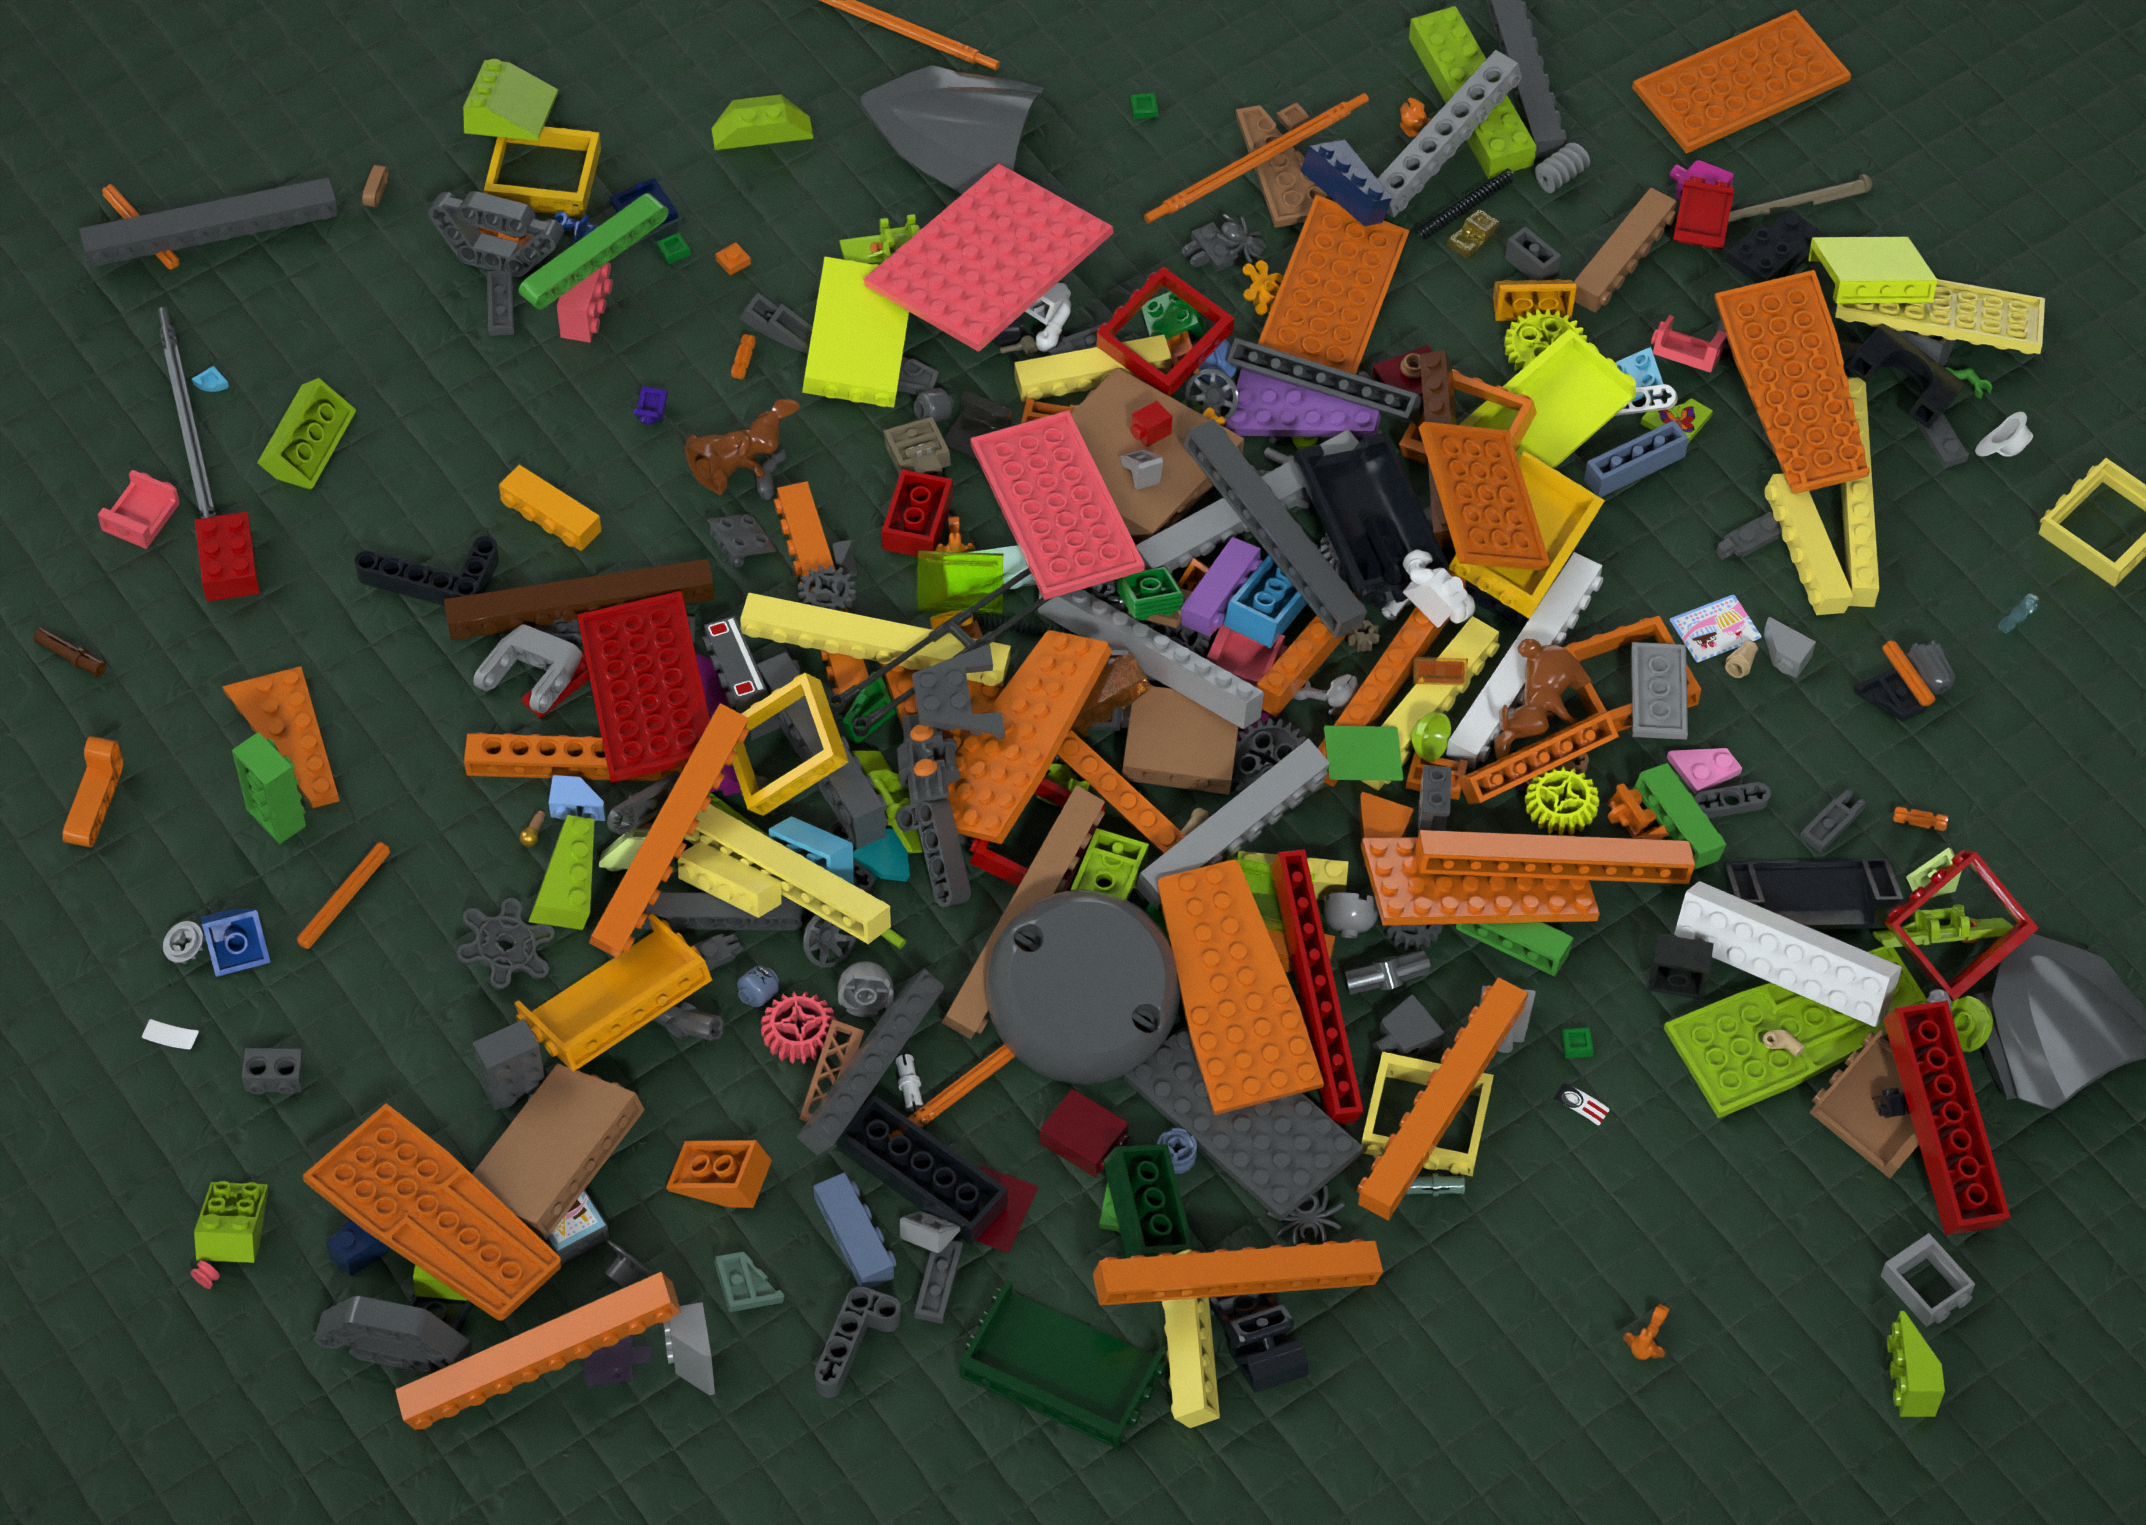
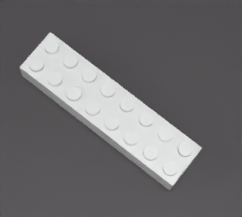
M1700 881L1686 891L1674 935L1681 938L1702 939L1706 942L1714 943L1713 958L1874 1027L1888 1015L1902 969L1899 965Z

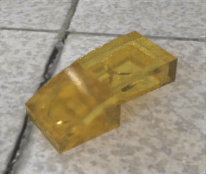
M1479 209L1465 219L1463 228L1449 238L1447 246L1468 258L1489 238L1499 225V221Z

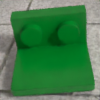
M1171 291L1149 300L1142 307L1150 337L1165 335L1167 340L1188 331L1190 336L1194 334L1199 341L1207 333L1201 313Z

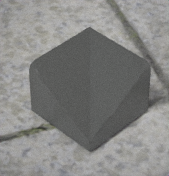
M852 540L833 543L832 552L835 570L843 568V575L850 573L851 577L857 576Z

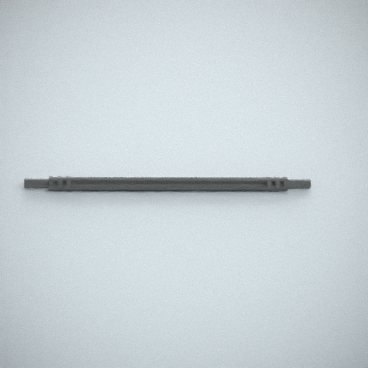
M161 307L158 309L161 323L160 335L201 518L215 517L217 513L175 327L171 325L168 308Z

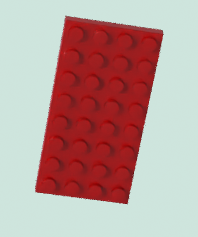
M682 591L577 614L611 783L685 766L707 728L710 717Z

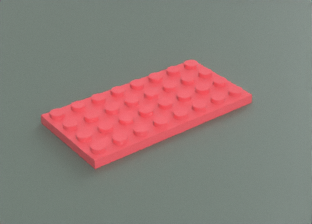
M1069 410L970 438L975 456L1044 600L1144 571L1145 564Z

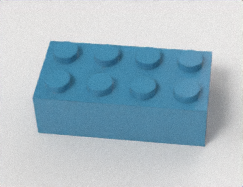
M1268 555L1230 600L1223 626L1271 648L1305 607L1307 602L1270 555Z

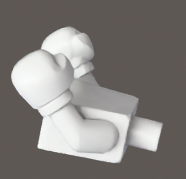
M1064 283L1055 284L1025 311L1047 325L1043 331L1037 334L1035 341L1038 350L1042 352H1048V350L1056 347L1059 335L1062 332L1061 328L1071 312V302L1069 300L1071 292Z
M1419 549L1410 552L1404 558L1403 566L1412 581L1403 593L1437 628L1449 616L1454 623L1469 620L1476 608L1473 597L1467 594V591L1463 588V581L1459 577H1452L1444 568L1427 569L1428 564L1433 561L1432 556L1428 552Z

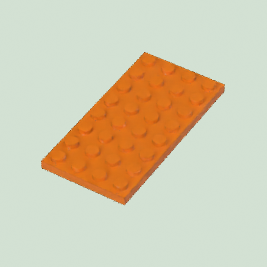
M1794 10L1633 81L1632 89L1687 154L1850 81L1851 73L1798 11Z
M1315 195L1259 338L1258 345L1356 375L1410 230L1384 220L1380 224L1364 226L1337 202Z
M1552 835V836H1571V835ZM1418 837L1362 838L1361 850L1382 925L1598 921L1600 913L1589 880L1419 873L1415 854Z

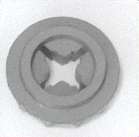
M183 921L176 924L168 931L164 938L163 951L165 956L175 964H186L189 959L196 960L195 955L198 951H203L201 945L206 940L203 936L204 930L191 921ZM187 938L190 941V943H187L185 945V948L183 949L180 945L184 944L185 939Z

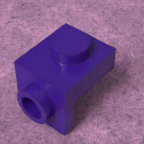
M641 387L638 406L633 412L640 423L654 425L655 422H663L668 392L666 390Z

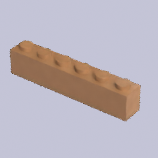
M1650 188L1575 279L1576 294L1574 302L1595 313L1602 305L1606 306L1611 299L1612 292L1615 289L1619 290L1623 285L1625 276L1628 273L1632 274L1638 260L1641 257H1646L1654 240L1656 242L1659 241L1664 228L1667 225H1672L1677 216V212H1675L1677 201Z

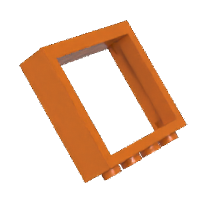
M1452 369L1454 389L1519 411L1509 430L1516 452L1537 413L1534 401L1525 394L1517 395L1511 393L1502 386L1497 385L1494 387L1488 385L1479 378H1469L1463 376L1459 371ZM1423 412L1419 425H1409L1399 446L1403 457L1428 465L1424 444L1417 441L1420 436L1418 427L1425 422Z
M1660 616L1644 618L1638 623L1629 626H1620L1614 631L1605 634H1596L1590 639L1578 643L1572 642L1563 648H1566L1578 661L1653 636L1657 643L1675 644ZM1686 663L1687 708L1698 705L1702 689ZM1591 682L1575 690L1589 716L1596 713L1609 712L1617 732L1632 727V703L1606 711Z

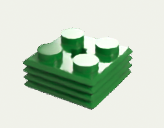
M1167 567L1144 570L1118 578L1117 592L1135 619L1146 620L1150 616L1159 614L1171 615L1175 611H1180L1182 605H1184L1182 602L1184 594Z

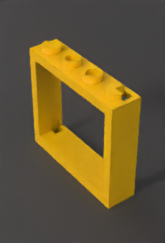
M544 127L538 141L497 137L483 190L484 193L529 205L535 212L556 214L563 211L569 216L584 217L601 152L600 133ZM507 142L587 151L577 193L497 184Z
M807 673L796 676L793 681L782 688L774 690L771 695L762 701L752 704L749 709L741 713L749 718L746 728L752 730L800 698L806 696L824 748L820 753L759 790L744 742L743 744L737 742L734 751L738 753L732 764L747 809L762 816L849 762L821 680Z

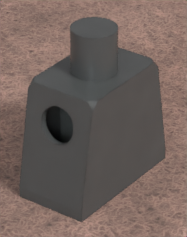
M1412 994L1380 1022L1379 1035L1381 1039L1373 1043V1048L1380 1058L1382 1052H1393L1396 1055L1417 1058L1443 1047L1445 1033Z

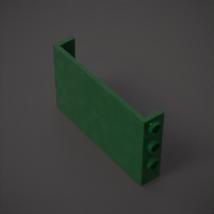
M1007 1279L1002 1288L998 1287L992 1297L993 1305L991 1309L983 1312L979 1320L978 1326L980 1328L977 1334H971L966 1343V1353L959 1364L960 1377L1119 1449L1130 1426L1135 1427L1142 1414V1411L1139 1409L1143 1402L1148 1403L1155 1389L1152 1386L1155 1379H1161L1167 1368V1362L1164 1361L1165 1350L1159 1348L1156 1356L1012 1292V1281Z

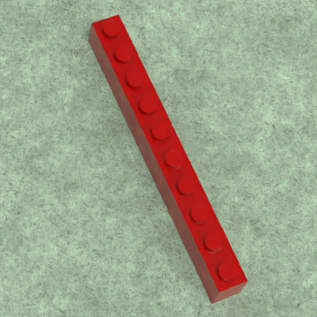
M1306 851L1278 852L1271 864V870L1306 1029L1324 1082L1323 1088H1320L1324 1111L1338 1125L1355 1123L1362 1114L1363 1107Z

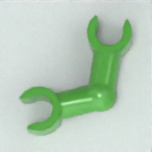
M1944 367L1960 380L1967 379L1974 387L1976 397L1982 398L1983 392L1980 388L1986 389L1991 394V383L1987 380H1981L1972 368L1968 367L1954 371L1951 368Z

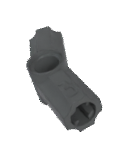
M1418 950L1399 957L1389 956L1373 961V964L1347 969L1344 972L1351 995L1377 988L1379 990L1397 988L1403 985V981L1429 974L1431 965L1424 950Z
M687 1002L677 1003L653 1019V1021L666 1026V1029L679 1039L685 1040L690 1035L712 1041L714 1039L719 1040L723 1034L724 1021L720 1016L700 1012L695 1006Z

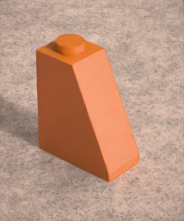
M1362 792L1359 803L1361 840L1362 838L1406 837L1412 824L1414 809Z

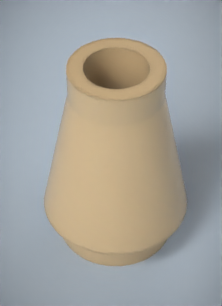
M1745 641L1726 658V671L1735 678H1742L1748 675L1755 654L1758 651L1757 645L1752 641Z

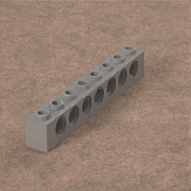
M1495 50L1380 175L1377 180L1392 197L1386 212L1387 214L1395 217L1400 211H1403L1414 195L1421 192L1425 183L1439 172L1445 161L1451 158L1457 148L1471 137L1476 127L1487 119L1489 113L1496 105H1500L1507 93L1519 84L1522 75L1517 62Z

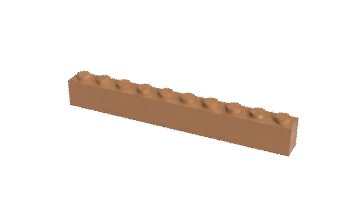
M1077 785L1075 786L941 1023L969 1039L973 1037L975 1032L982 1033L988 1022V1019L984 1017L988 1011L985 992L986 973L995 943L1011 920L1026 907L1044 897L1061 892L1067 881L1063 879L1066 870L1072 872L1079 860V857L1075 854L1079 847L1085 849L1092 837L1088 833L1092 824L1097 827L1105 814L1101 810L1105 803L1104 800ZM1018 942L1019 948L1023 951H1028V949L1024 948L1023 944Z

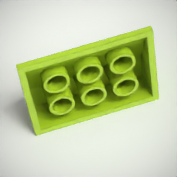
M499 59L484 60L463 106L464 133L538 141L558 95V89L509 62H502Z

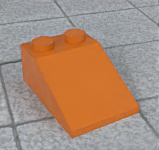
M757 1140L685 1141L666 1189L673 1193L729 1208H754L772 1160Z

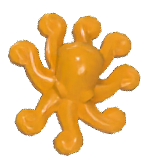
M1259 260L1255 267L1248 263L1242 270L1245 275H1250L1253 283L1249 289L1244 291L1243 296L1248 301L1253 300L1257 314L1264 315L1267 311L1269 314L1284 276L1280 273L1268 275V265L1263 260Z

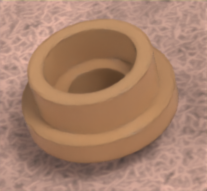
M1408 354L1401 361L1400 369L1405 376L1410 378L1421 377L1419 354Z

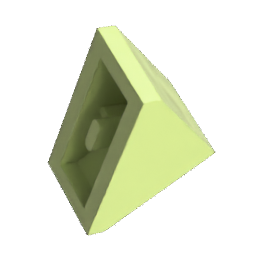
M1948 847L1906 876L1912 892L1918 887L1922 886L1924 888L1931 882L1930 877L1941 868L1945 870L1953 863L1951 859L1955 855L1952 848ZM1961 872L1932 897L1955 892Z

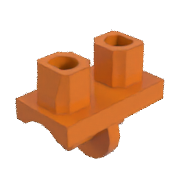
M1624 783L1617 785L1616 793L1608 801L1609 807L1612 810L1608 814L1609 821L1612 824L1620 822L1623 827H1626L1633 838L1642 834L1644 829L1652 826L1656 815L1652 809L1642 810L1640 807L1642 802L1641 793L1637 788L1628 790Z

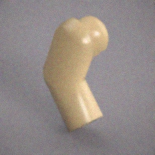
M1202 808L1194 809L1191 819L1181 832L1187 836L1210 817L1209 813Z
M1786 1030L1768 1031L1763 1036V1043L1767 1048L1787 1049L1795 1057H1799L1806 1048Z

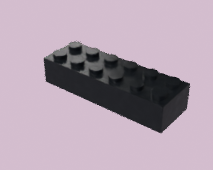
M874 1094L854 1115L837 1140L838 1151L922 1211L960 1226L957 1236L971 1246L1008 1206L1007 1188ZM895 1130L903 1134V1136H895L889 1141V1135Z

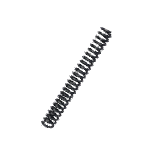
M1510 169L1502 171L1494 179L1483 184V186L1462 198L1461 201L1454 203L1450 208H1447L1435 216V218L1421 225L1420 228L1416 229V234L1420 230L1421 236L1427 240L1432 234L1435 235V231L1439 232V229L1442 230L1447 224L1450 225V222H1454V219L1457 220L1458 217H1461V214L1465 215V212H1469L1473 207L1479 205L1480 202L1483 203L1484 200H1487V197L1490 198L1491 195L1498 193V190H1502L1506 185L1512 183L1513 178L1507 171H1510L1514 176L1516 174Z
M979 611L976 620L979 627L983 625L985 628L989 626L991 629L994 626L996 630L1001 626L1002 615H999L997 625L996 614H994L992 624L991 613H989L986 622V612H984L980 623L981 611ZM976 612L973 613V620H974V622H975V614H976ZM1007 616L1004 617L1003 624L1007 622ZM1022 619L1019 622L1018 628L1016 623L1013 627L1006 630H1010V632L1015 631V633H1018L1020 630L1021 634L1025 632L1026 635L1030 633L1031 636L1035 634L1036 637L1039 635L1043 637L1048 631L1049 624H1046L1043 633L1044 623L1042 622L1038 632L1037 621L1032 632L1033 621H1030L1027 631L1028 620H1025L1022 630ZM1053 624L1051 625V628H1050V630H1052V631L1054 630V625H1053ZM1059 625L1056 626L1055 631L1059 632ZM1062 626V628H1061V632H1062V633H1064V627H1063V626Z

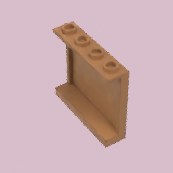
M1134 684L1122 777L1126 781L1229 795L1238 726L1172 688L1155 687L1151 684Z
M1882 1027L1877 1034L1871 1032L1861 1043L1865 1048L1860 1053L1855 1050L1845 1062L1848 1067L1844 1072L1838 1069L1828 1082L1832 1086L1827 1091L1822 1088L1812 1100L1815 1106L1810 1111V1114L1890 1179L1919 1146L1911 1115L1908 1114L1907 1104H1904L1905 1115L1885 1118L1884 1116H1879L1877 1111L1878 1105H1881L1880 1099L1872 1100V1097L1881 1096V1090L1899 1088V1093L1904 1092L1891 1045L1882 1037L1886 1028Z

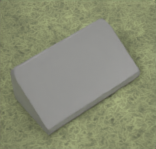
M923 1211L900 1218V1238L935 1253L941 1252L960 1231V1226Z

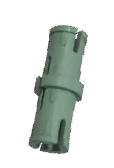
M1438 1174L1416 1177L1406 1194H1432V1197H1438L1439 1194H1464L1465 1179L1464 1176H1439Z

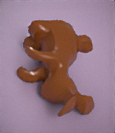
M791 399L777 400L771 411L757 415V419L752 422L748 430L732 431L724 435L712 434L698 437L692 434L688 436L684 447L685 455L696 480L707 489L722 495L727 488V478L738 467L754 471L758 478L764 477L765 471L755 460L754 455L759 453L771 455L777 450L779 423L784 417L800 409L799 403Z
M1525 639L1518 645V652L1522 657H1526L1524 695L1522 706L1517 708L1510 716H1507L1508 708L1506 705L1499 711V726L1504 732L1497 736L1494 742L1495 754L1498 760L1509 755L1510 745L1515 738L1544 736L1549 728L1548 721L1557 715L1567 724L1573 725L1578 722L1577 718L1569 715L1560 695L1567 687L1577 690L1591 682V678L1579 661L1566 648L1558 645L1541 646L1535 639Z

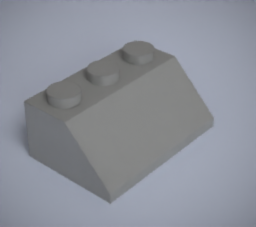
M703 1302L680 1306L682 1313L673 1316L670 1321L663 1323L668 1364L674 1363L675 1372L678 1376L706 1394L714 1395L712 1357Z

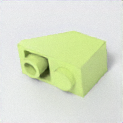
M632 828L627 834L621 835L602 851L599 867L610 871L629 869L650 829Z

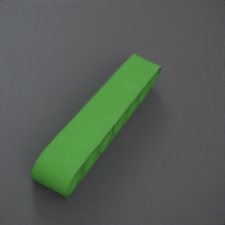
M650 193L642 195L526 278L519 287V294L538 310L547 307L662 224L668 216V208Z

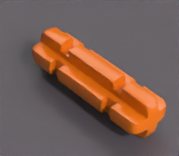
M744 334L741 338V344L734 359L735 363L731 369V376L734 379L738 378L741 380L745 377V369L748 368L753 353L752 350L756 344L753 335Z
M1900 806L1895 808L1893 820L1898 823L1904 824L1907 821L1909 825L1925 828L1934 826V829L1941 831L1946 830L1948 824L1947 815L1937 813V816H1934L1932 812L1916 809L1907 811V808Z

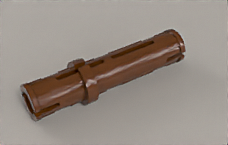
M44 627L38 628L34 633L33 640L35 643L69 660L72 666L78 669L83 668L96 677L102 676L107 668L106 662L89 654V650L86 648H79L51 633Z

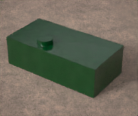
M1168 1144L1115 1147L1105 1158L1103 1164L1126 1259L1135 1255L1154 1257L1163 1253H1172L1174 1255L1188 1249L1193 1251L1194 1247Z

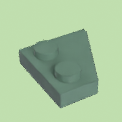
M744 1252L715 1257V1267L729 1312L783 1303L784 1294L782 1291H776L767 1281L768 1277L761 1269L753 1265V1261Z

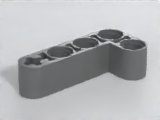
M941 798L932 801H922L900 808L896 814L898 827L902 831L919 830L934 898L938 905L948 907L966 903L970 899L971 889L950 803L946 799Z
M860 1286L849 1291L815 1369V1387L820 1396L833 1398L840 1393L868 1327L883 1332H892L899 1327L901 1323L900 1303L896 1298ZM859 1302L867 1304L864 1307L854 1306L856 1303ZM887 1311L894 1313L892 1316L888 1317L881 1315L883 1312ZM847 1327H853L856 1329L853 1332L843 1331ZM836 1352L845 1353L843 1357L833 1356ZM830 1370L833 1371V1378H829L831 1375Z

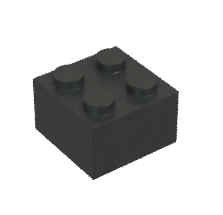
M1658 934L1647 990L1703 1000L1710 973L1714 943L1706 942L1702 939L1681 938L1674 934Z

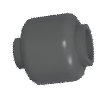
M935 388L920 393L914 403V411L919 420L933 417L935 423L949 419L954 407L953 398L942 388Z

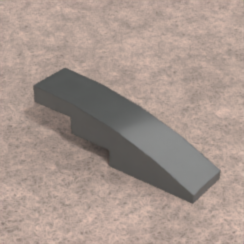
M1987 991L1971 995V997L1983 1001L1988 1006L1993 1018L1990 1036L1981 1046L1984 1050L1983 1060L2005 1099L2017 1098V1091L1995 1021L1991 1003L1992 993Z

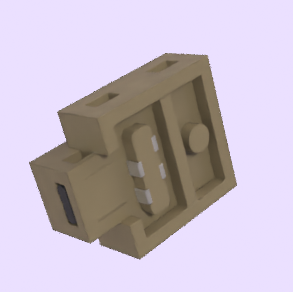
M933 417L883 431L885 447L899 476L901 470L904 469L943 477L942 468L951 466L950 451Z

